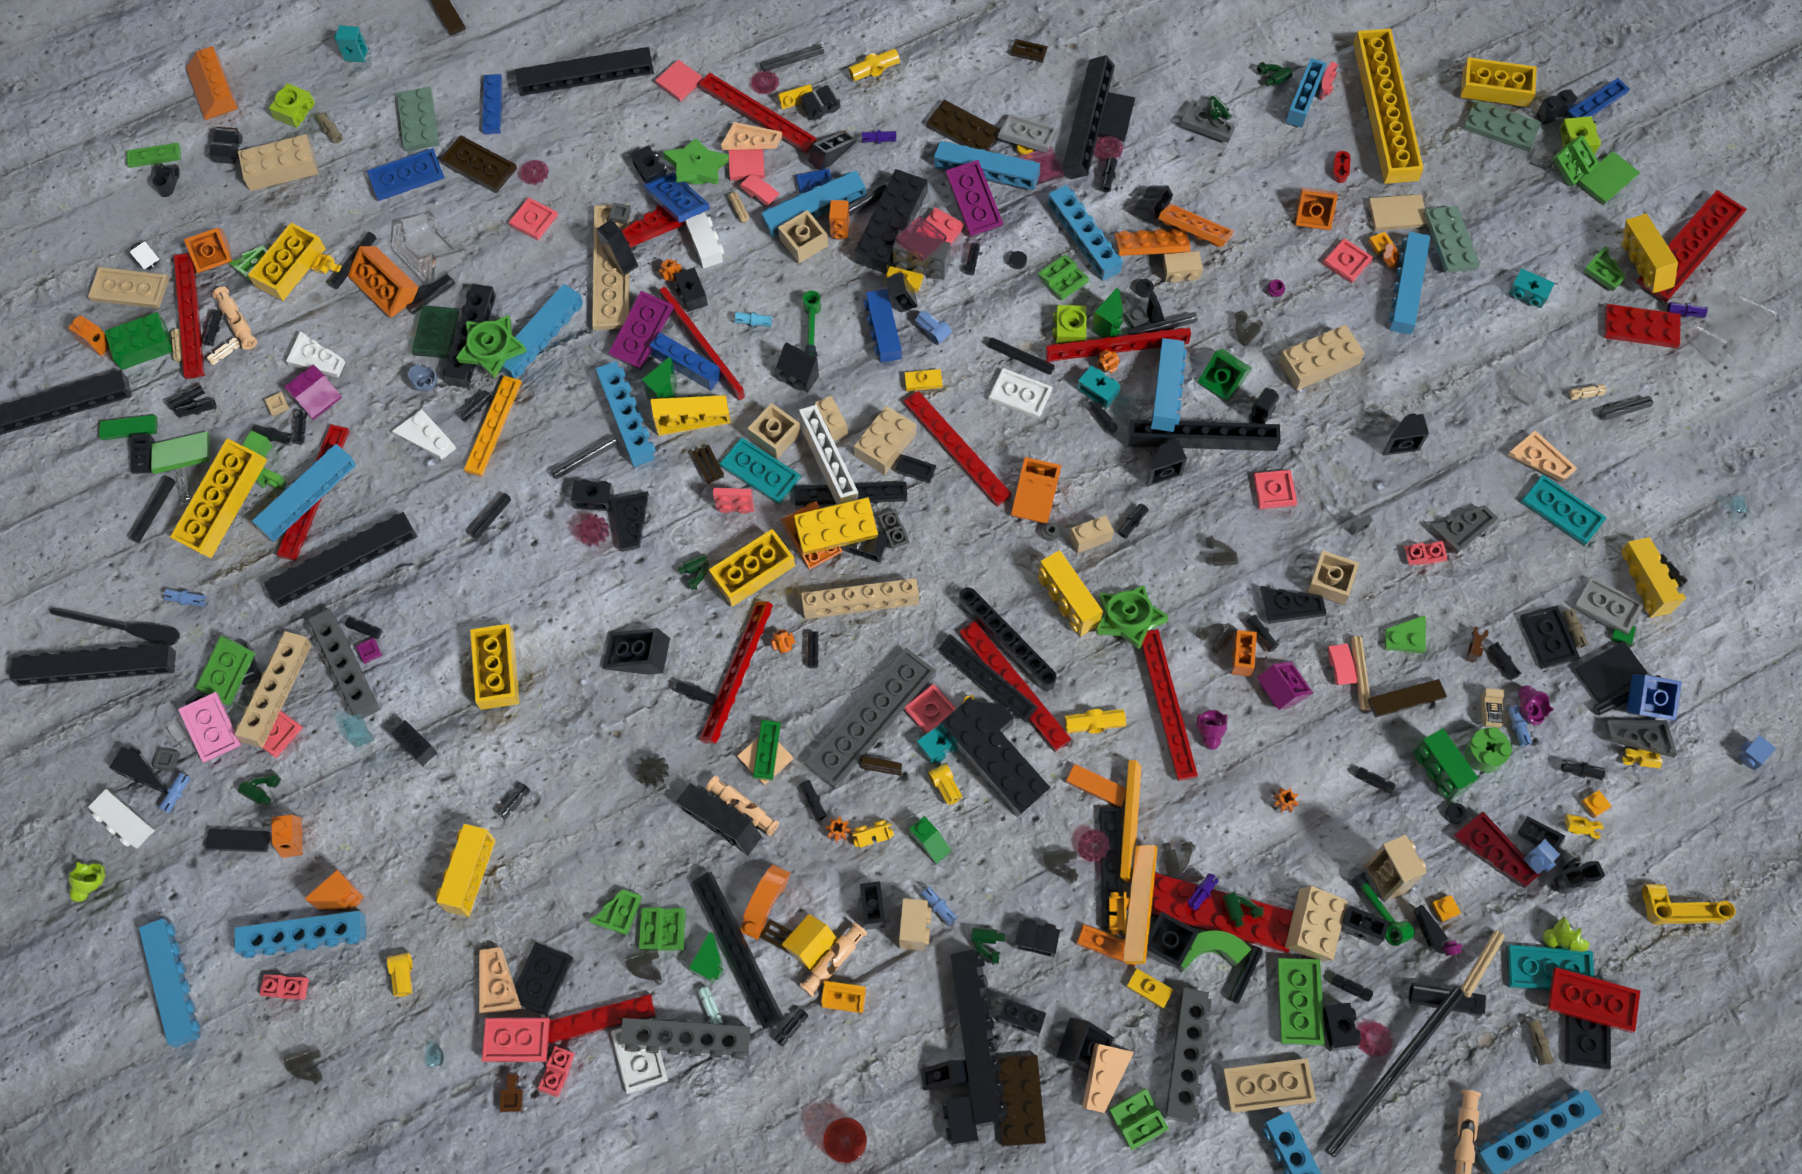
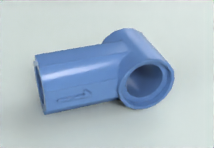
M926 310L920 312L915 319V323L928 334L930 340L936 345H939L952 333L950 327L944 321L939 322Z

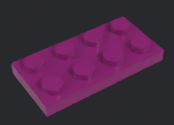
M979 160L945 172L970 237L1003 226V221Z
M640 291L608 354L642 370L651 353L649 345L662 332L674 306L644 291Z

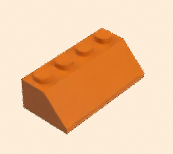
M210 46L196 51L186 69L204 119L207 120L238 109L222 63L214 47Z
M359 246L348 277L389 317H393L403 310L407 304L413 302L419 287L378 247Z

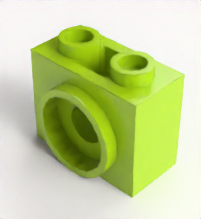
M286 83L284 88L275 95V100L270 105L269 110L274 119L297 128L313 108L315 101L310 92Z
M1592 116L1564 119L1559 128L1563 148L1579 135H1583L1594 155L1601 146V139L1597 135V127L1593 122Z
M1057 305V311L1053 312V323H1056V328H1053V339H1056V344L1086 341V306Z

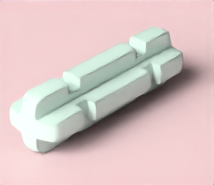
M706 986L699 989L698 993L700 998L703 999L702 1003L708 1017H710V1023L723 1024L721 1016L718 1015L719 1011L714 999L710 996L712 994L709 988Z

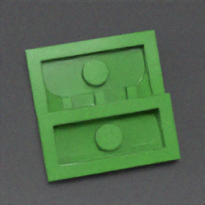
M1579 135L1552 158L1568 186H1574L1583 175L1589 174L1599 164L1583 135Z
M1065 254L1038 272L1042 282L1060 300L1065 299L1089 282L1088 276L1080 271L1076 266V262Z
M642 908L639 949L648 951H684L686 909Z
M1146 1088L1108 1109L1131 1150L1169 1130L1160 1110L1156 1108Z

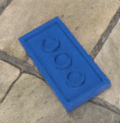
M433 148L367 170L378 201L445 179Z
M674 172L643 185L644 191L679 223L709 210V203L684 181L676 182V174Z

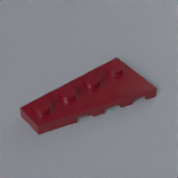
M1484 811L1452 836L1453 839L1523 888L1541 875V873L1537 874L1523 859L1525 856Z

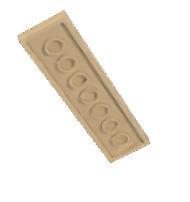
M613 205L594 206L593 330L621 329L630 313V273L624 276L603 253L597 232L598 227L609 221ZM630 216L627 224L614 223L623 230L630 225Z

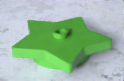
M694 139L684 149L663 152V158L676 168V182L685 181L692 184H705L709 182L717 185L719 180L718 170L729 162L728 154L708 150L698 139Z
M507 315L496 321H485L482 323L467 321V343L456 358L459 363L479 364L493 378H496L506 360L523 354L527 350L521 342L512 336L511 318Z
M1144 585L1132 591H1123L1117 594L1100 593L1099 599L1105 614L1097 627V635L1122 636L1139 649L1149 630L1168 622V615L1152 606Z

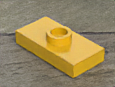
M889 267L886 278L895 273L902 272L914 288V291H920L924 274Z
M941 369L904 373L906 392L943 388Z
M1138 968L1127 985L1128 989L1162 1009L1174 991Z

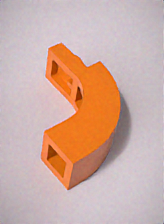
M772 865L766 871L743 915L744 920L740 928L742 933L756 940L760 938L759 936L764 929L773 905L786 888L790 872L775 865Z

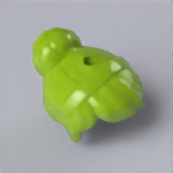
M77 862L75 869L69 873L68 877L71 886L69 890L70 899L75 902H83L87 899L89 893L98 889L106 877L105 866L96 863L88 866L87 864Z
M1565 917L1561 918L1553 929H1548L1543 933L1545 944L1552 948L1560 946L1570 951L1584 952L1590 946L1588 941L1582 939L1581 928L1573 931Z

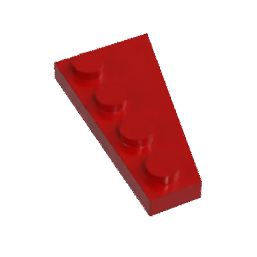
M658 205L655 211L646 213L642 220H636L623 229L622 232L631 248L685 225V221L679 223L662 206Z

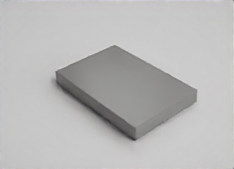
M1009 114L998 134V138L1047 153L1057 135L1058 128Z
M1590 576L1572 608L1612 629H1617L1628 635L1645 604Z

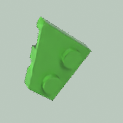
M260 246L252 251L242 253L241 258L232 260L228 264L250 281L248 274L268 249Z
M1604 246L1583 272L1614 292L1626 276L1619 269L1616 260L1611 259L1607 253L1609 249Z
M1421 616L1386 629L1385 650L1424 654L1426 651V616Z
M622 889L612 901L603 907L604 909L599 914L590 919V923L628 936L643 897Z

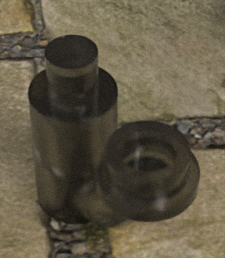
M1240 310L1235 313V331L1238 341L1243 346H1248L1260 333V327L1263 325V322L1257 320L1243 330L1242 323L1247 321L1248 315Z
M1213 535L1205 538L1206 548L1214 549L1215 546L1224 551L1205 557L1206 564L1224 566L1238 563L1237 552L1228 544L1214 539Z
M1218 623L1205 628L1198 627L1196 636L1201 640H1206L1210 637L1209 633L1219 631V634L1213 640L1214 645L1211 648L1214 653H1218L1220 649H1225L1236 634L1237 629L1233 625Z
M1192 841L1181 844V852H1184L1181 862H1178L1176 851L1171 848L1170 842L1162 844L1164 851L1161 854L1168 877L1178 876L1187 868L1192 850L1196 849Z
M1061 849L1042 853L1044 866L1050 872L1069 879L1070 883L1077 881L1075 869L1068 868V871H1065L1056 866L1069 863L1070 859H1076L1075 850Z
M645 950L624 958L628 971L634 976L654 980L656 984L662 981L659 968L651 969L652 973L640 969L652 964V960L660 957L658 950L651 952Z
M308 1049L284 1058L285 1068L292 1076L302 1080L313 1081L315 1085L323 1080L320 1069H311L310 1073L300 1070L304 1066L313 1064L314 1059L321 1057L319 1049L314 1051Z

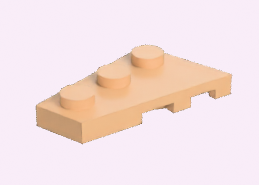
M734 122L722 142L721 148L722 150L776 149L782 139V132Z
M1536 431L1532 432L1508 454V456L1561 482L1565 481L1577 469L1576 466Z
M499 947L479 950V1013L487 1014L522 1009L503 950Z
M1094 1043L1082 1108L1105 1113L1134 1052Z

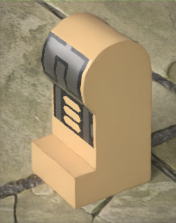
M1486 688L1481 693V715L1484 727L1501 728L1503 723L1502 699L1504 698V690Z

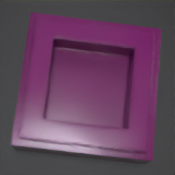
M374 637L356 646L364 664L383 656Z

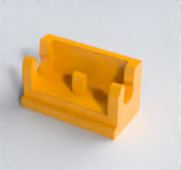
M824 981L822 1008L863 1013L866 987Z

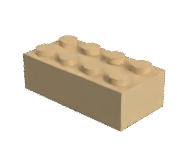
M307 134L238 151L243 179L250 191L319 174L314 149Z
M1345 324L1282 351L1278 363L1295 390L1298 391L1360 364L1364 351Z
M1406 834L1383 844L1365 865L1384 902L1406 893L1427 873L1424 861L1417 856L1415 845L1411 839H1408Z

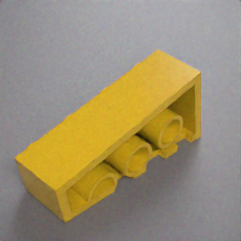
M726 395L650 399L658 436L731 423Z
M1647 537L1626 543L1621 549L1622 557L1628 564L1629 574L1633 577L1636 584V591L1645 604L1643 606L1644 610L1648 612L1650 618L1672 613L1686 597L1683 593L1679 594L1676 588L1679 585L1675 579H1670L1667 565L1661 564V555L1651 538Z

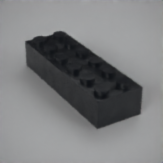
M895 169L854 250L856 264L887 274L889 267L893 264V246L899 230L909 231L928 192L927 179Z
M971 697L940 722L938 728L1016 817H1019L1051 788Z

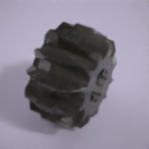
M647 754L646 760L640 757L642 764H636L635 766L638 770L635 772L636 777H640L639 782L641 784L645 782L646 787L653 783L654 787L657 788V782L664 783L663 777L669 776V773L666 771L669 769V765L665 764L666 760L664 757L659 759L658 754H655L653 758H651L650 754Z

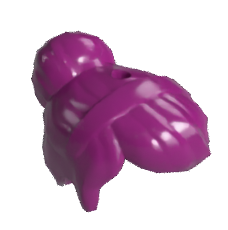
M1530 685L1520 688L1518 697L1521 700V715L1529 724L1533 726L1540 725L1545 720V717L1554 710L1550 706L1549 696L1543 691H1536Z
M1208 710L1203 714H1199L1196 720L1197 729L1204 737V746L1210 750L1217 749L1221 745V738L1227 731L1228 716L1218 710Z

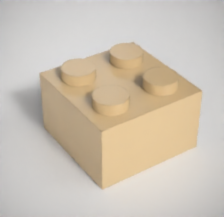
M808 210L778 227L779 239L798 263L828 247L827 233Z
M773 403L747 428L749 439L776 459L801 434L800 423Z
M1322 550L1307 592L1322 595L1325 599L1344 605L1350 595L1359 562Z
M903 899L899 938L900 949L924 951L925 945H929L930 928H926L927 924L931 925L932 907H928L927 900Z

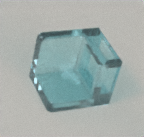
M361 714L343 721L349 741L355 748L374 741L372 733L367 729L364 717Z

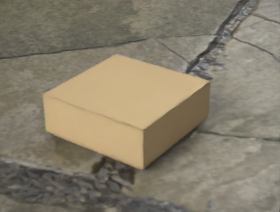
M282 392L264 399L272 416L290 409Z

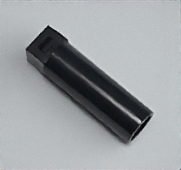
M1411 983L1408 996L1409 1004L1438 1008L1451 989ZM1473 993L1471 997L1463 996L1452 1011L1466 1013L1471 1016H1482L1485 1014L1486 995Z

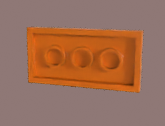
M1171 203L1160 213L1158 218L1164 224L1174 225L1182 232H1189L1198 239L1208 240L1216 247H1224L1234 233L1229 228Z
M1178 228L1173 230L1157 229L1155 231L1139 230L1137 232L1121 231L1114 234L1119 256L1190 252L1191 248L1187 234Z

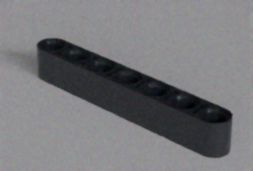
M963 588L959 594L960 607L1041 690H1052L1055 687L1057 678L1055 671L973 588ZM964 597H971L972 600H971V601H965L963 598H964ZM984 610L986 613L978 614L976 611ZM996 623L998 624V627L992 628L990 627V624ZM1008 636L1012 640L1004 641L1002 638ZM1023 650L1025 654L1018 655L1016 651ZM1034 663L1038 665V668L1033 669L1029 665ZM1049 677L1052 681L1047 683L1043 681V678Z

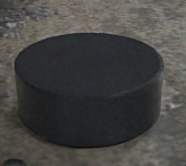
M1021 251L1011 253L1009 257L1010 266L1014 269L1024 268L1027 264L1026 254Z
M1148 279L1139 280L1135 289L1137 295L1143 298L1149 297L1150 292L1154 290L1153 283Z
M1452 803L1445 810V817L1452 824L1463 822L1467 816L1465 807L1460 803Z

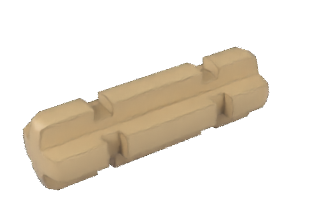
M730 193L729 199L737 216H739L740 222H748L749 215L745 211L746 209L741 199H739L738 193Z
M174 329L171 331L173 360L180 363L183 361L180 330Z
M233 337L229 340L228 344H223L214 351V354L211 353L206 358L212 365H215L219 362V359L225 358L233 352V349L239 348L241 344Z
M1604 384L1597 385V387H1581L1580 390L1575 388L1570 390L1569 396L1572 400L1579 399V397L1581 399L1594 397L1596 394L1601 396L1605 395L1607 389Z

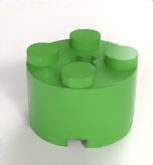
M1483 728L1477 731L1467 742L1465 759L1474 770L1492 773L1497 771L1509 759L1512 747L1507 736L1498 728Z

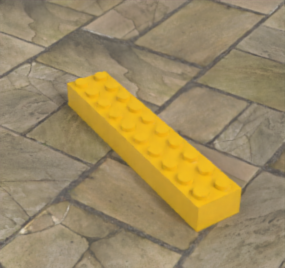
M1389 28L1357 31L1353 46L1384 184L1419 181L1424 168L1392 30Z

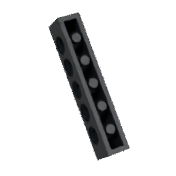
M471 284L470 290L467 291V301L462 307L461 320L457 323V334L452 339L453 347L447 356V366L443 369V378H445L447 385L469 388L476 364L459 363L456 357L467 343L466 322L482 323L489 321L496 299L493 286Z

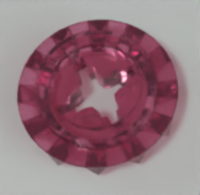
M762 70L761 73H756L755 77H752V86L758 93L769 94L778 88L779 79L775 72L771 73L770 70L764 72ZM764 78H765V79L767 80V82H768L767 85H766V84L764 83V81H763Z
M1106 136L1097 142L1096 154H1099L1101 159L1105 158L1107 160L1110 157L1115 159L1121 157L1123 144L1118 138ZM1109 145H1111V152L1107 151Z
M531 160L525 163L521 169V176L528 184L534 183L536 185L538 182L543 183L544 179H548L549 169L543 161ZM536 169L538 173L536 176H533V173Z
M1100 830L1087 831L1081 836L1078 843V851L1081 857L1089 862H1099L1100 859L1106 857L1107 851L1110 850L1109 839ZM1090 841L1095 844L1097 843L1098 851L1092 849Z
M1374 1022L1368 1023L1361 1028V1042H1359V1045L1366 1054L1373 1057H1381L1389 1052L1393 1046V1036H1391L1389 1028L1383 1026L1382 1023ZM1372 1034L1375 1036L1382 1035L1379 1039L1380 1045L1377 1042L1369 1044L1373 1039Z

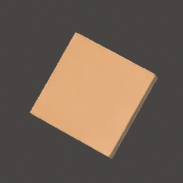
M759 737L737 756L752 773L754 772ZM780 743L778 744L774 776L794 760L793 756ZM758 779L763 785L769 782V780Z

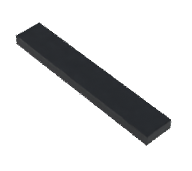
M907 482L855 484L858 491V500L869 497L870 503L907 501ZM828 485L795 486V506L807 505L817 501L818 505L836 504Z
M950 634L939 647L943 654L1024 722L1027 723L1039 708L953 635Z
M1100 807L1102 929H1109V915L1117 916V912H1109V897L1112 892H1117L1119 896H1122V878L1120 877L1121 821L1120 808Z

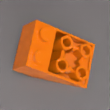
M1025 457L1011 516L1044 524L1048 523L1062 465Z
M817 501L811 502L780 519L789 538L809 569L843 552L841 547L802 555L794 523V515L820 509Z

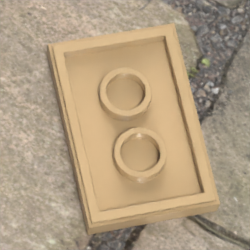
M1422 194L1369 199L1375 231L1423 228L1428 226L1423 214L1425 206Z

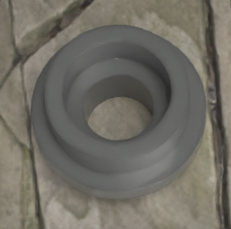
M1049 522L1043 526L1042 535L1046 540L1054 541L1059 538L1061 533L1059 525ZM1053 529L1055 532L1050 533L1048 530Z
M1574 852L1566 854L1560 860L1562 868L1565 870L1570 867H1578L1581 857Z

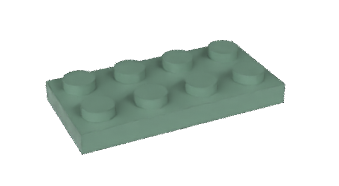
M431 87L398 92L397 98L405 151L439 146Z
M1475 99L1463 129L1530 152L1541 122Z
M1458 206L1426 209L1423 214L1444 272L1450 273L1478 269L1480 264Z

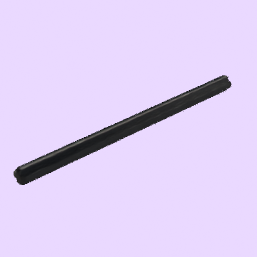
M1456 986L1450 991L1327 1146L1325 1151L1331 1157L1335 1158L1464 996V992Z

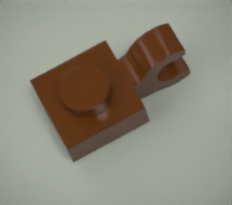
M1477 626L1472 630V640L1466 657V661L1474 663L1477 657L1482 656L1484 646H1481L1489 633L1486 629L1483 635H1479Z
M517 1074L507 1075V1090H501L500 1092L501 1113L523 1112L524 1090L517 1089L519 1084V1075Z

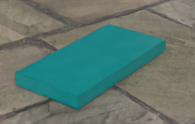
M742 437L719 463L722 469L778 505L781 504L801 479L799 473Z
M1543 474L1520 502L1584 547L1607 518Z
M1507 945L1508 988L1550 991L1554 968L1594 978L1593 951L1578 952L1560 948Z

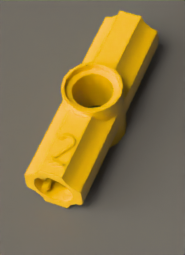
M894 48L879 55L872 53L867 55L864 61L848 67V71L853 81L869 75L876 77L881 75L884 69L900 63V58L897 50Z
M1092 709L1084 714L1064 717L1067 734L1087 731L1088 733L1096 734L1106 729L1126 727L1124 709L1109 711Z

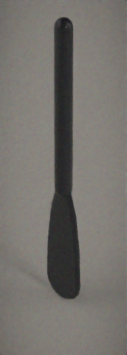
M59 608L50 609V613L55 616L124 630L133 636L155 643H166L172 646L180 638L179 631L174 627L138 622L124 623Z

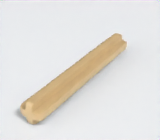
M1353 636L1351 638V647L1357 678L1359 705L1362 711H1368L1371 709L1367 701L1370 698L1363 641L1361 636Z
M1494 931L1461 987L1464 996L1471 997L1504 940L1505 935L1502 932Z

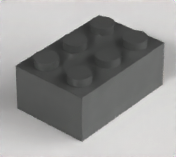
M899 230L893 246V267L924 274L933 279L945 280L950 265L951 243Z

